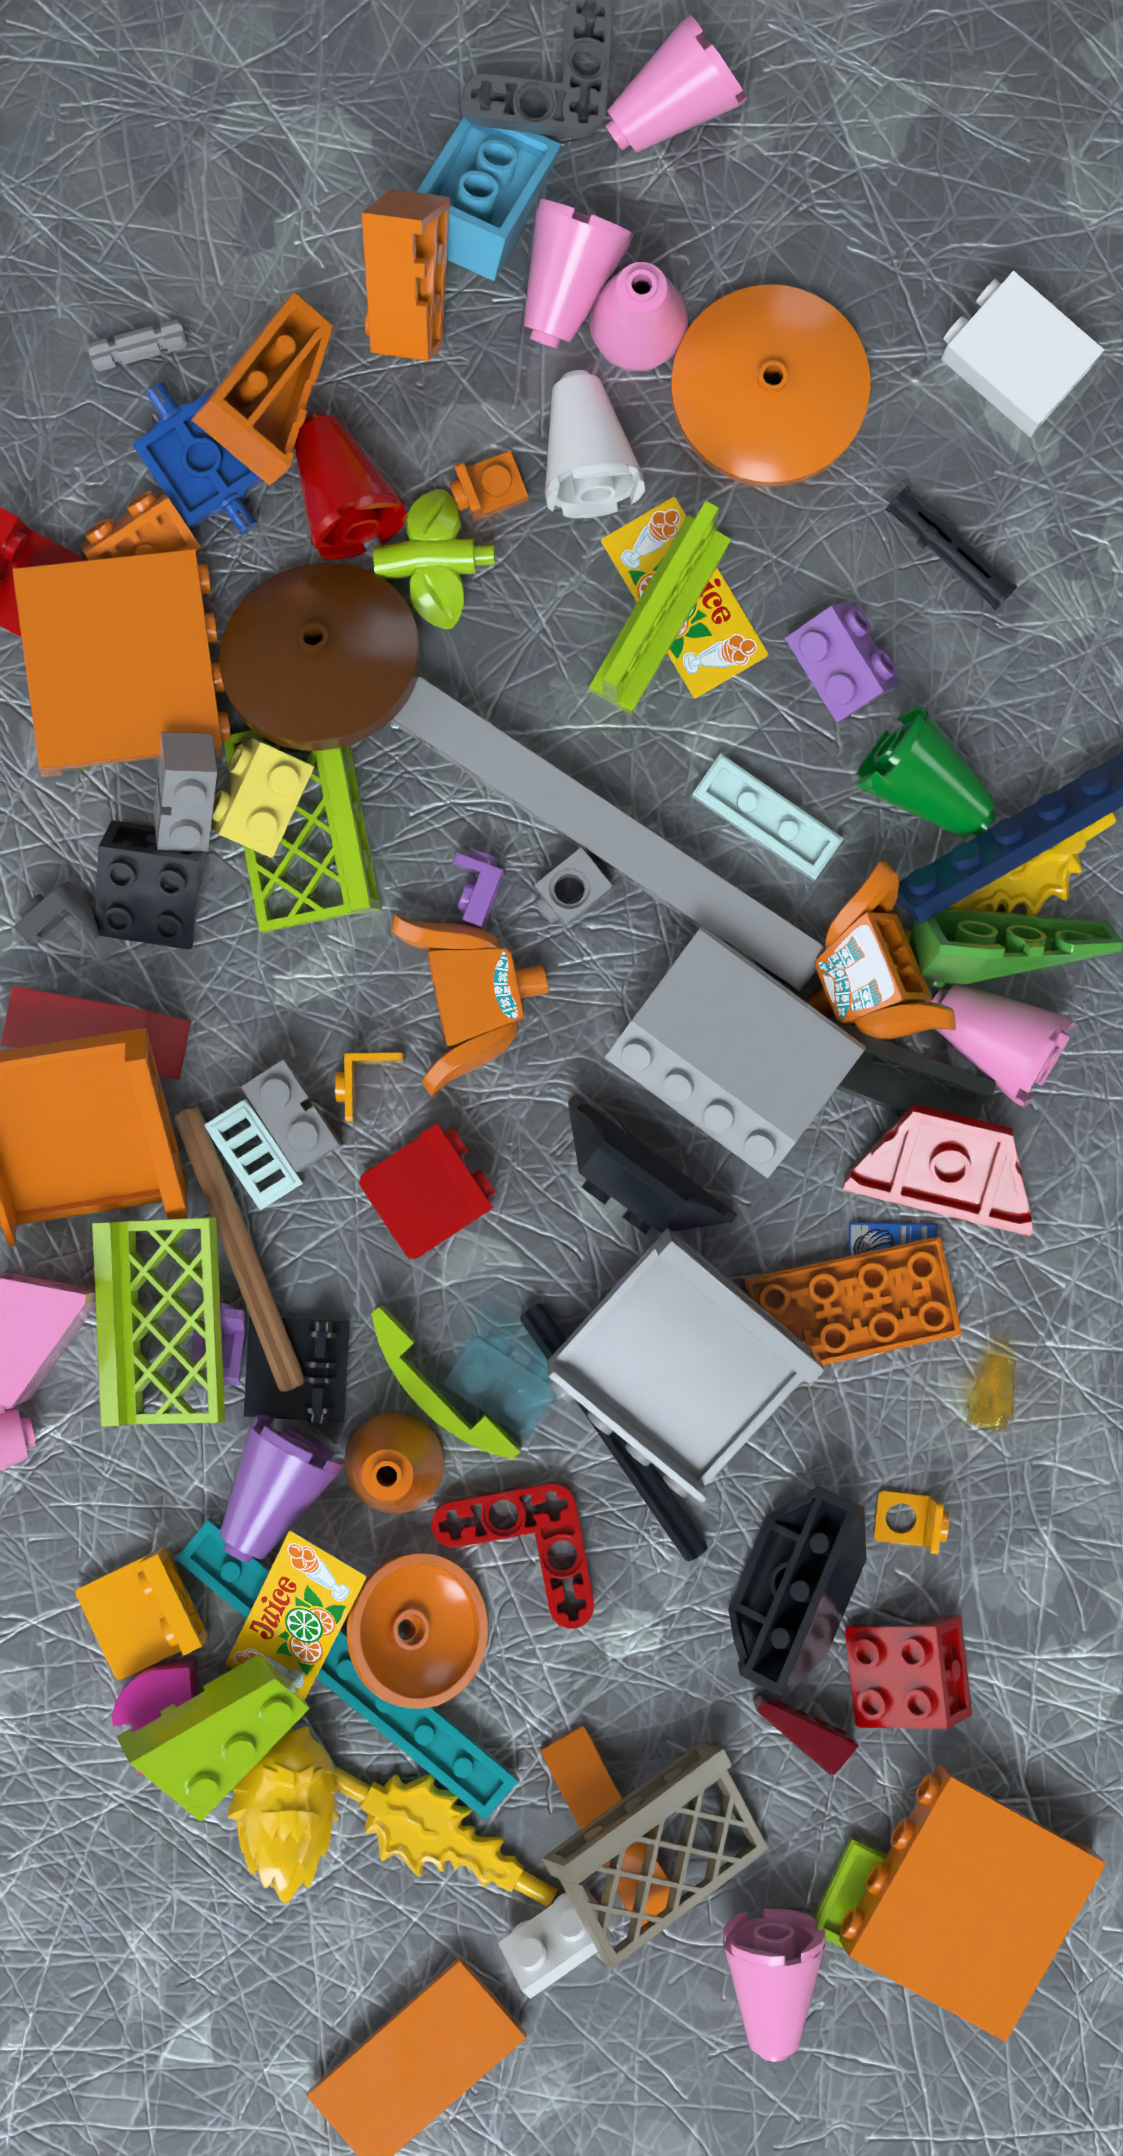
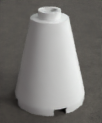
M584 370L570 371L564 374L561 380L552 388L545 481L547 506L552 512L554 506L562 507L563 516L569 518H592L609 515L618 511L617 502L630 496L632 505L640 499L645 492L644 475L600 378L590 375L589 372Z

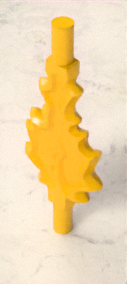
M1108 814L950 907L997 912L999 905L1003 904L1005 913H1011L1018 904H1024L1027 909V915L1036 916L1051 895L1067 901L1069 897L1070 873L1079 874L1082 872L1078 854L1086 848L1088 840L1117 823L1114 814ZM912 928L905 932L909 942Z
M336 1767V1773L333 1774L336 1789L359 1802V1808L368 1814L364 1831L366 1834L377 1833L381 1861L384 1862L392 1855L397 1854L411 1871L419 1877L422 1876L425 1862H432L443 1872L445 1871V1862L450 1861L455 1870L461 1865L472 1870L484 1887L491 1882H495L500 1888L510 1892L516 1889L546 1907H549L557 1893V1888L524 1871L525 1866L519 1863L515 1856L502 1855L499 1851L503 1844L502 1838L480 1837L475 1834L474 1826H462V1819L469 1815L472 1809L469 1806L455 1805L454 1802L458 1797L450 1790L436 1788L433 1784L435 1777L430 1773L407 1784L401 1782L398 1775H393L383 1787L374 1781L369 1785Z

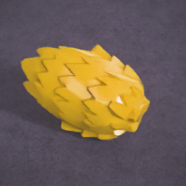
M308 1726L296 1730L290 1728L232 1789L235 1794L227 1814L228 1819H235L237 1822L240 1848L244 1854L249 1872L254 1875L258 1871L263 1887L268 1888L269 1885L273 1887L282 1903H288L302 1883L306 1888L311 1886L319 1858H323L329 1849L332 1821L340 1820L334 1794L338 1793L333 1774L336 1773L334 1765L323 1746L312 1738Z

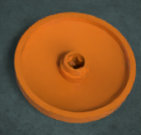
M785 285L750 286L729 293L708 306L693 321L684 334L675 355L671 377V400L676 422L683 437L695 454L712 469L730 479L762 487H778L799 483L818 475L834 464L847 451L857 436L867 412L871 390L870 369L866 352L859 336L849 321L834 306L817 295ZM767 374L770 377L777 375L781 381L777 385H770L765 382L763 375Z

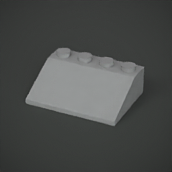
M701 926L607 1053L605 1059L763 1176L769 1178L859 1059L866 1046L705 927Z

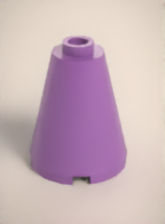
M257 1414L250 1424L219 1536L226 1542L223 1549L233 1557L250 1563L253 1557L258 1559L266 1557L336 1478L345 1463L343 1459L331 1460L335 1454L332 1449L291 1425L287 1424L286 1428L282 1429L281 1432L271 1428L270 1426L274 1418Z

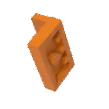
M148 490L138 495L126 505L129 512L114 522H111L109 518L98 522L86 531L84 535L87 540L80 544L89 561L190 549L197 551L202 548L163 490L156 494Z

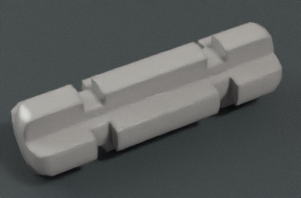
M174 319L160 323L161 328L154 329L152 325L115 335V341L109 342L107 338L93 341L88 345L91 362L96 370L103 371L116 367L115 362L122 361L124 365L161 355L162 349L167 348L168 352L183 349L187 346L183 325L180 320Z

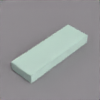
M721 753L691 796L813 881L816 880L843 841L841 836Z

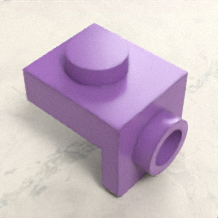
M220 1303L223 1382L225 1385L240 1386L247 1335L245 1313L243 1310H238L232 1305ZM194 1307L193 1312L195 1313L199 1307ZM194 1329L191 1358L198 1363L206 1353L205 1339Z

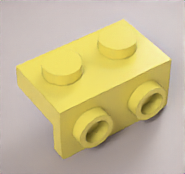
M249 737L246 745L240 744L231 758L229 772L233 774L225 791L219 790L214 796L211 830L273 859L314 766L253 737Z

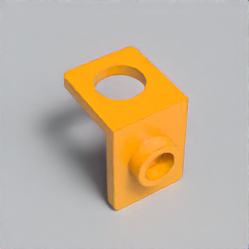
M344 1053V1072H336L335 1095L336 1102H345V1122H356L355 1062H405L404 1053Z
M881 1490L877 1495L873 1537L876 1541L923 1546L930 1554L938 1555L940 1541L946 1542L948 1537L949 1511H943L944 1504L936 1496ZM899 1503L909 1505L915 1513L914 1525L908 1531L902 1533L891 1530L886 1522L888 1510L893 1505Z

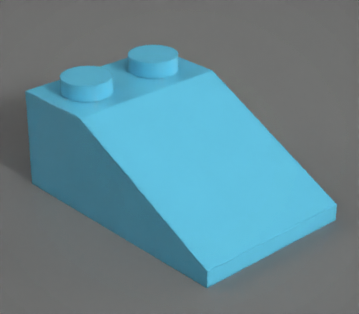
M465 116L462 118L416 191L417 193L450 197L447 260L495 281L518 241L559 155L562 144L540 134L482 127L472 124Z

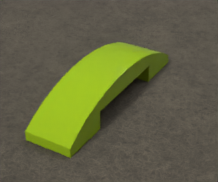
M382 1304L371 1313L375 1333L387 1363L408 1395L429 1417L449 1433L485 1452L509 1459H514L521 1452V1447L487 1412L471 1425L403 1355L416 1339Z

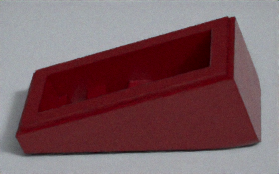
M759 1692L753 1699L756 1711L830 1775L833 1774L835 1776L859 1746L855 1737L851 1736L850 1733L767 1694L764 1695Z

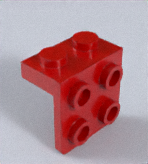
M436 1123L421 1133L420 1137L362 1174L359 1180L360 1187L404 1254L410 1259L419 1258L495 1208L490 1198L497 1194L481 1169L472 1173L461 1156L469 1151L455 1129L450 1127L444 1131L439 1123Z

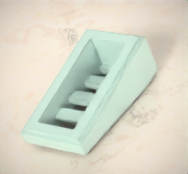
M244 1099L204 1125L260 1210L303 1184L249 1099ZM247 1118L251 1126L228 1140L224 1132ZM258 1135L263 1143L239 1157L235 1149ZM270 1152L274 1160L250 1174L246 1166ZM281 1169L286 1177L261 1192L256 1183Z

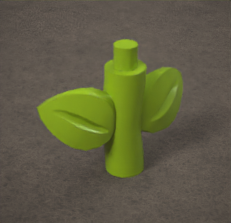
M437 489L422 495L410 507L407 514L408 518L405 522L406 532L409 537L408 541L374 546V572L385 581L411 576L409 580V600L413 608L422 618L434 626L442 629H453L461 616L465 602V587L460 574H477V566L496 565V553L494 545L475 546L474 538L455 539L461 528V517L458 507L447 491Z

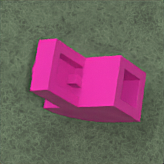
M186 1659L159 1662L137 1673L116 1700L112 1715V1726L133 1724L132 1731L135 1732L161 1717L160 1711L173 1703L178 1707L199 1695L196 1660ZM137 1770V1775H143Z

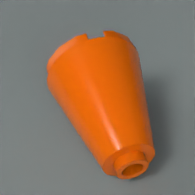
M397 1412L377 1415L363 1423L349 1440L344 1456L345 1476L356 1497L374 1510L391 1514L408 1512L427 1502L440 1485L445 1464L442 1445L435 1433L415 1416ZM381 1467H393L397 1472V1477L386 1475Z

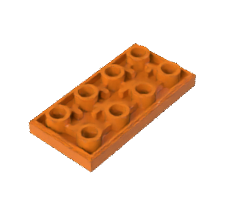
M940 1236L743 1279L746 1294L817 1353L822 1365L962 1335Z
M459 1957L312 2086L307 2092V2098L358 2156H394L527 2037V2033L466 1962Z

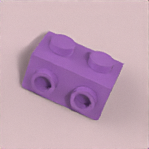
M848 601L830 606L785 637V640L836 723L847 719L882 694L888 693L900 686L895 676L897 670L893 660L883 649H878L869 634L870 624L864 613L859 608L852 606Z

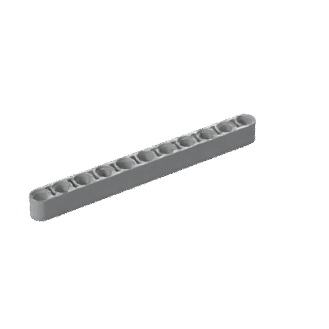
M418 676L412 694L401 711L390 721L392 724L576 847H582L588 855L699 929L701 926L705 927L781 984L797 993L802 992L816 971V959L825 951L821 944Z

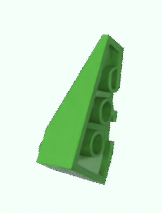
M948 907L921 924L914 919L909 944L926 985L945 987L948 983L969 984L1121 952L1123 941L1109 922Z

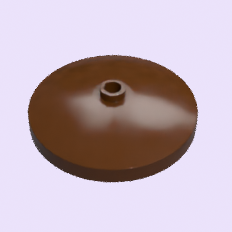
M328 562L306 564L288 569L269 578L250 592L236 608L227 623L220 645L219 664L222 682L230 702L240 718L253 731L265 739L284 747L306 751H322L341 748L359 742L388 724L401 711L415 688L421 667L422 652L419 632L413 614L404 598L390 583L363 568Z

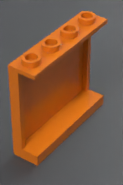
M195 549L13 569L37 757L42 778L60 776L63 769L159 758L161 732L212 734L215 757L222 756V742L231 741L227 711H217L215 693L224 692V685L220 673L219 662L211 663L208 646L210 643H217L214 613H204L202 595L211 594L207 563L197 564Z
M146 1028L0 1051V1227L3 1229L8 1247L16 1245L17 1225L159 1202H163L167 1220L188 1218V1184Z
M939 1763L933 1775L927 1774L919 1784L915 1795L917 1803L908 1819L903 1818L896 1825L890 1839L892 1847L883 1863L878 1862L871 1869L865 1883L866 1893L857 1908L852 1907L845 1915L840 1927L841 1937L839 1941L852 1959L1006 2042L1107 1863L1089 1846L1076 1839L1074 1842L1066 1839L953 1776L945 1766Z

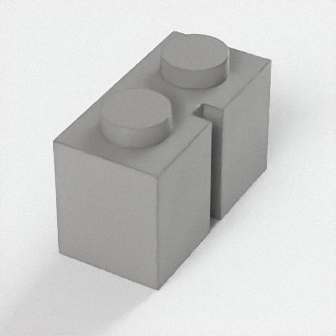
M161 732L158 760L159 777H157L153 812L157 850L208 852L217 778L212 734Z
M281 1060L241 1086L295 1172L304 1171L343 1145L319 1107L313 1106L305 1111L301 1105L308 1103L313 1098L289 1061Z

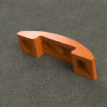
M584 1724L540 1749L580 1829L623 1799L609 1773L606 1762ZM635 1841L626 1848L621 1870L641 1874L647 1848L646 1843ZM657 1856L653 1877L671 1880ZM608 1861L603 1866L609 1867L610 1861ZM619 1876L616 1892L627 1910H633L639 1880ZM651 1883L644 1913L657 1915L666 1908L670 1887ZM643 1920V1921H642V1926H643L645 1923H647L648 1921Z

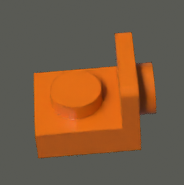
M511 450L465 467L464 462L454 465L457 480L449 483L458 510L462 511L468 508L473 522L529 501V496Z

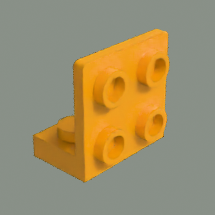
M166 1546L79 1587L75 1592L116 1680H123L178 1652H182L184 1656L202 1647L209 1638L206 1628Z

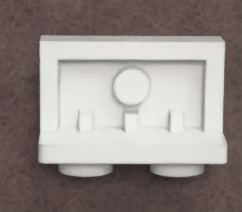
M580 1885V1888L583 1891L587 1901L599 1903L582 1885ZM566 1892L561 1894L550 1907L531 1920L517 1925L510 1935L498 1942L522 1992L530 1999L598 1952ZM592 1909L596 1918H598L599 1910ZM608 1928L606 1936L611 1943L615 1939Z

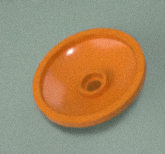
M412 1553L400 1555L377 1567L366 1578L349 1611L347 1622L348 1650L359 1678L377 1697L387 1703L404 1708H430L443 1704L458 1695L477 1673L488 1641L487 1611L476 1584L457 1564L433 1554ZM402 1621H405L407 1633L401 1638L398 1633V1627Z

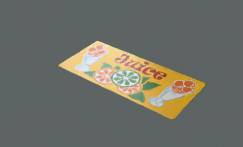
M675 497L668 499L601 539L602 545L637 603L687 517ZM718 568L713 573L668 652V656L695 699L768 656L767 650Z
M289 1531L226 1661V1665L234 1669L254 1656L261 1654L294 1683L305 1700L366 1580V1576L294 1532Z

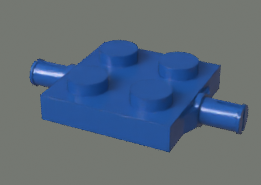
M163 382L156 384L155 387L165 403H162L153 388L147 391L146 396L162 418H160L153 430L132 443L134 449L190 530L212 515L226 512L238 529L239 534H247L249 531L239 515H242L251 530L258 525V522L251 515L242 500L251 489L262 483L263 480L191 420L215 388L195 402L178 406L166 389Z

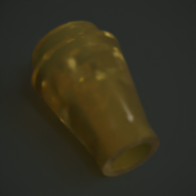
M987 1354L985 1365L964 1407L968 1411L966 1420L968 1424L992 1431L1006 1432L1008 1421H1014L1015 1360Z

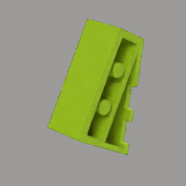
M261 1654L254 1656L204 1685V1692L176 1707L173 1703L161 1710V1717L133 1732L130 1728L117 1736L129 1764L200 1822L206 1818L310 1709L294 1683Z

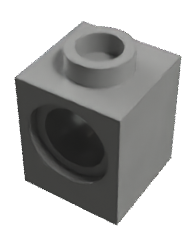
M580 847L534 885V890L538 893L539 897L533 903L551 925L559 919L563 926L567 928L612 891L613 886L582 847ZM573 878L582 884L584 895L580 901L574 904H565L558 900L555 895V888L561 880Z

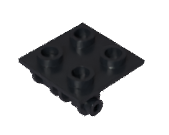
M249 1316L244 1417H255L257 1414L277 1419L307 1420L308 1423L325 1424L327 1421L344 1422L350 1321L282 1318L303 1372L305 1383L290 1391L281 1392L276 1384L251 1316Z

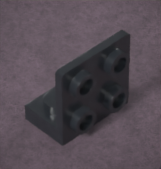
M111 820L98 846L95 921L99 936L191 949L195 941L199 874L208 856L209 848L208 852L157 850L154 826Z

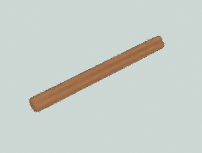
M197 1107L185 1109L176 1114L174 1120L212 1218L216 1217L218 1234L278 1389L281 1392L290 1391L305 1383L303 1372L213 1140L204 1126L206 1122L203 1114Z

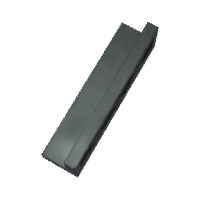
M832 1021L866 1046L864 1052L836 1088L839 1091L903 1115L913 1104L974 1119H978L983 1104L993 1094L995 1082Z

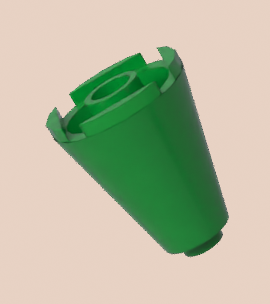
M920 705L910 707L897 718L904 725L893 733L885 730L869 750L856 774L861 778L854 781L855 785L862 791L963 839L971 834H974L976 837L981 835L989 828L996 817V813L992 810L995 799L929 713Z

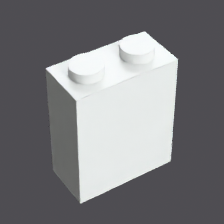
M1013 271L1003 283L995 278L976 300V303L981 308L970 320L961 316L943 338L948 345L941 360L1031 437L1096 364L1104 349Z

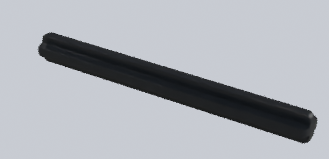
M542 1304L533 1305L520 1316V1321L547 1360L567 1340ZM575 1399V1401L577 1402L585 1416L588 1418L587 1414L589 1410ZM590 1421L684 1560L690 1562L704 1554L708 1549L706 1541L653 1464L650 1463L648 1466L642 1465L625 1448L628 1442L614 1431L610 1435L605 1434Z

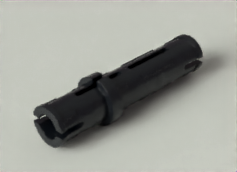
M907 485L885 510L896 517L918 538L916 542L918 546L922 549L927 546L996 611L1018 586L1011 583L980 552L974 549L947 523L950 519L944 513L940 516L937 515Z

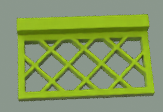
M705 501L696 518L690 515L686 517L589 686L590 692L631 715L634 713L731 544V538L716 531L719 513L717 506Z
M253 730L232 734L231 741L224 742L228 768L237 747L240 744L245 745L249 737H253L280 751H283L285 748L278 744L272 745L266 741L267 739ZM351 745L331 750L312 751L306 760V763L312 766L317 762L319 776L312 772L310 778L321 785L323 799L313 814L297 804L295 811L307 818L308 822L294 844L282 837L280 843L290 850L275 873L260 864L257 851L243 846L260 933L357 913L366 914L382 910ZM325 811L329 825L320 820ZM316 825L331 835L333 845L322 863L301 850ZM297 855L318 868L303 893L282 879ZM334 860L336 861L338 874L329 869ZM262 874L270 878V881L268 882L266 887L264 885ZM325 874L340 884L344 905L324 908L310 898ZM277 885H280L299 899L287 917L271 920L267 900ZM306 904L315 909V911L301 913Z
M216 1217L92 1223L101 1426L225 1422ZM188 1229H200L201 1251L191 1261L175 1244ZM162 1230L174 1231L168 1237ZM136 1231H148L161 1245L147 1263L136 1252ZM168 1253L185 1269L171 1288L154 1271ZM191 1278L203 1288L204 1302L195 1313L178 1296ZM146 1280L163 1295V1298L150 1314L139 1304L138 1290ZM170 1304L187 1320L174 1338L157 1322ZM193 1329L205 1339L206 1353L198 1363L180 1347ZM149 1330L166 1347L152 1364L141 1354L140 1340ZM172 1355L189 1371V1374L176 1389L159 1373L160 1369ZM196 1379L208 1391L209 1412H196L182 1397ZM152 1381L168 1399L157 1412L143 1413V1390ZM174 1406H176L181 1412L170 1411Z

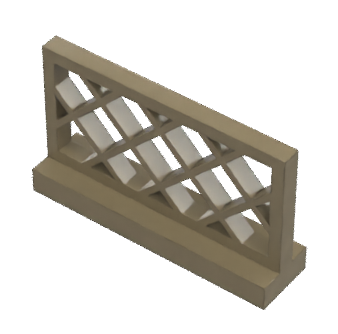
M699 1742L542 1858L551 1876L559 1878L607 1967L612 1969L769 1850L727 1770L732 1764L723 1748ZM717 1781L723 1793L719 1815L701 1812L700 1808L704 1790ZM689 1802L688 1808L682 1807ZM674 1812L686 1814L680 1844L661 1840L665 1819ZM732 1812L735 1815L736 1819L731 1818ZM698 1817L717 1821L711 1851L692 1847ZM729 1824L741 1827L749 1842V1845L735 1856L723 1854ZM650 1831L649 1838L643 1836ZM635 1841L647 1844L641 1874L621 1870L625 1850ZM659 1847L678 1851L672 1881L653 1877ZM690 1853L709 1857L705 1879L695 1886L684 1884ZM721 1860H722V1861H727V1862L724 1863L722 1866H720ZM608 1861H610L609 1867L603 1866ZM595 1871L607 1873L601 1904L587 1901L579 1886L580 1882ZM619 1876L639 1880L633 1910L613 1907ZM651 1883L670 1887L666 1908L657 1915L644 1913ZM682 1890L687 1891L684 1895L681 1896ZM592 1909L599 1910L598 1918H596ZM611 1913L631 1917L626 1939L613 1948L606 1936ZM643 1920L648 1921L647 1923H645V1924L642 1926V1921H643Z

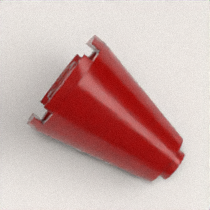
M322 413L306 417L303 425L299 428L294 449L310 539L315 550L317 549L320 556L325 559L340 560L366 553L367 551L363 544L377 537L381 545L387 542L402 529L408 518L403 500L338 418L326 416Z

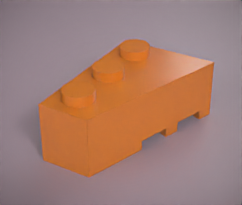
M391 189L362 212L368 304L365 332L366 335L370 336L371 353L429 361L442 348L450 197Z
M295 292L273 314L191 419L269 486L291 466L294 456L292 451L299 428L304 423L307 413L305 409L312 386L317 381L333 325Z

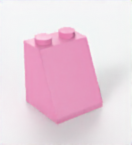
M0 1272V1413H5V1409H14L15 1405L31 1399L96 1307L95 1288L11 1272Z

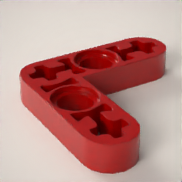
M548 1481L451 1499L443 1502L436 1509L431 1521V1529L434 1537L447 1547H463L535 1533L547 1602L552 1619L558 1625L567 1629H576L584 1626L591 1619L594 1611V1598L577 1506L572 1491L565 1484L558 1481ZM556 1492L558 1499L567 1500L568 1506L560 1509V1517L551 1518L550 1513L543 1510L533 1512V1518L536 1523L525 1524L526 1507L520 1496L531 1495V1505L546 1502V1493ZM507 1500L516 1506L518 1519L515 1524L508 1528H499L491 1522L489 1510L495 1502ZM482 1504L481 1521L486 1530L485 1533H476L477 1523L463 1526L461 1535L458 1537H452L450 1529H441L440 1522L447 1520L448 1511L456 1510L459 1518L472 1517L475 1515V1512L471 1505ZM567 1541L575 1547L577 1558L570 1567L557 1568L549 1562L547 1552L553 1543ZM581 1573L583 1581L572 1580L576 1599H585L586 1605L579 1607L578 1616L569 1617L567 1610H558L557 1604L564 1602L565 1598L563 1582L552 1586L551 1578L567 1579Z

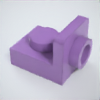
M470 849L467 856L456 852L452 862L455 867L479 876L476 883L468 880L458 909L465 911L463 916L465 924L485 929L505 874L502 869L496 867L497 858L475 849Z

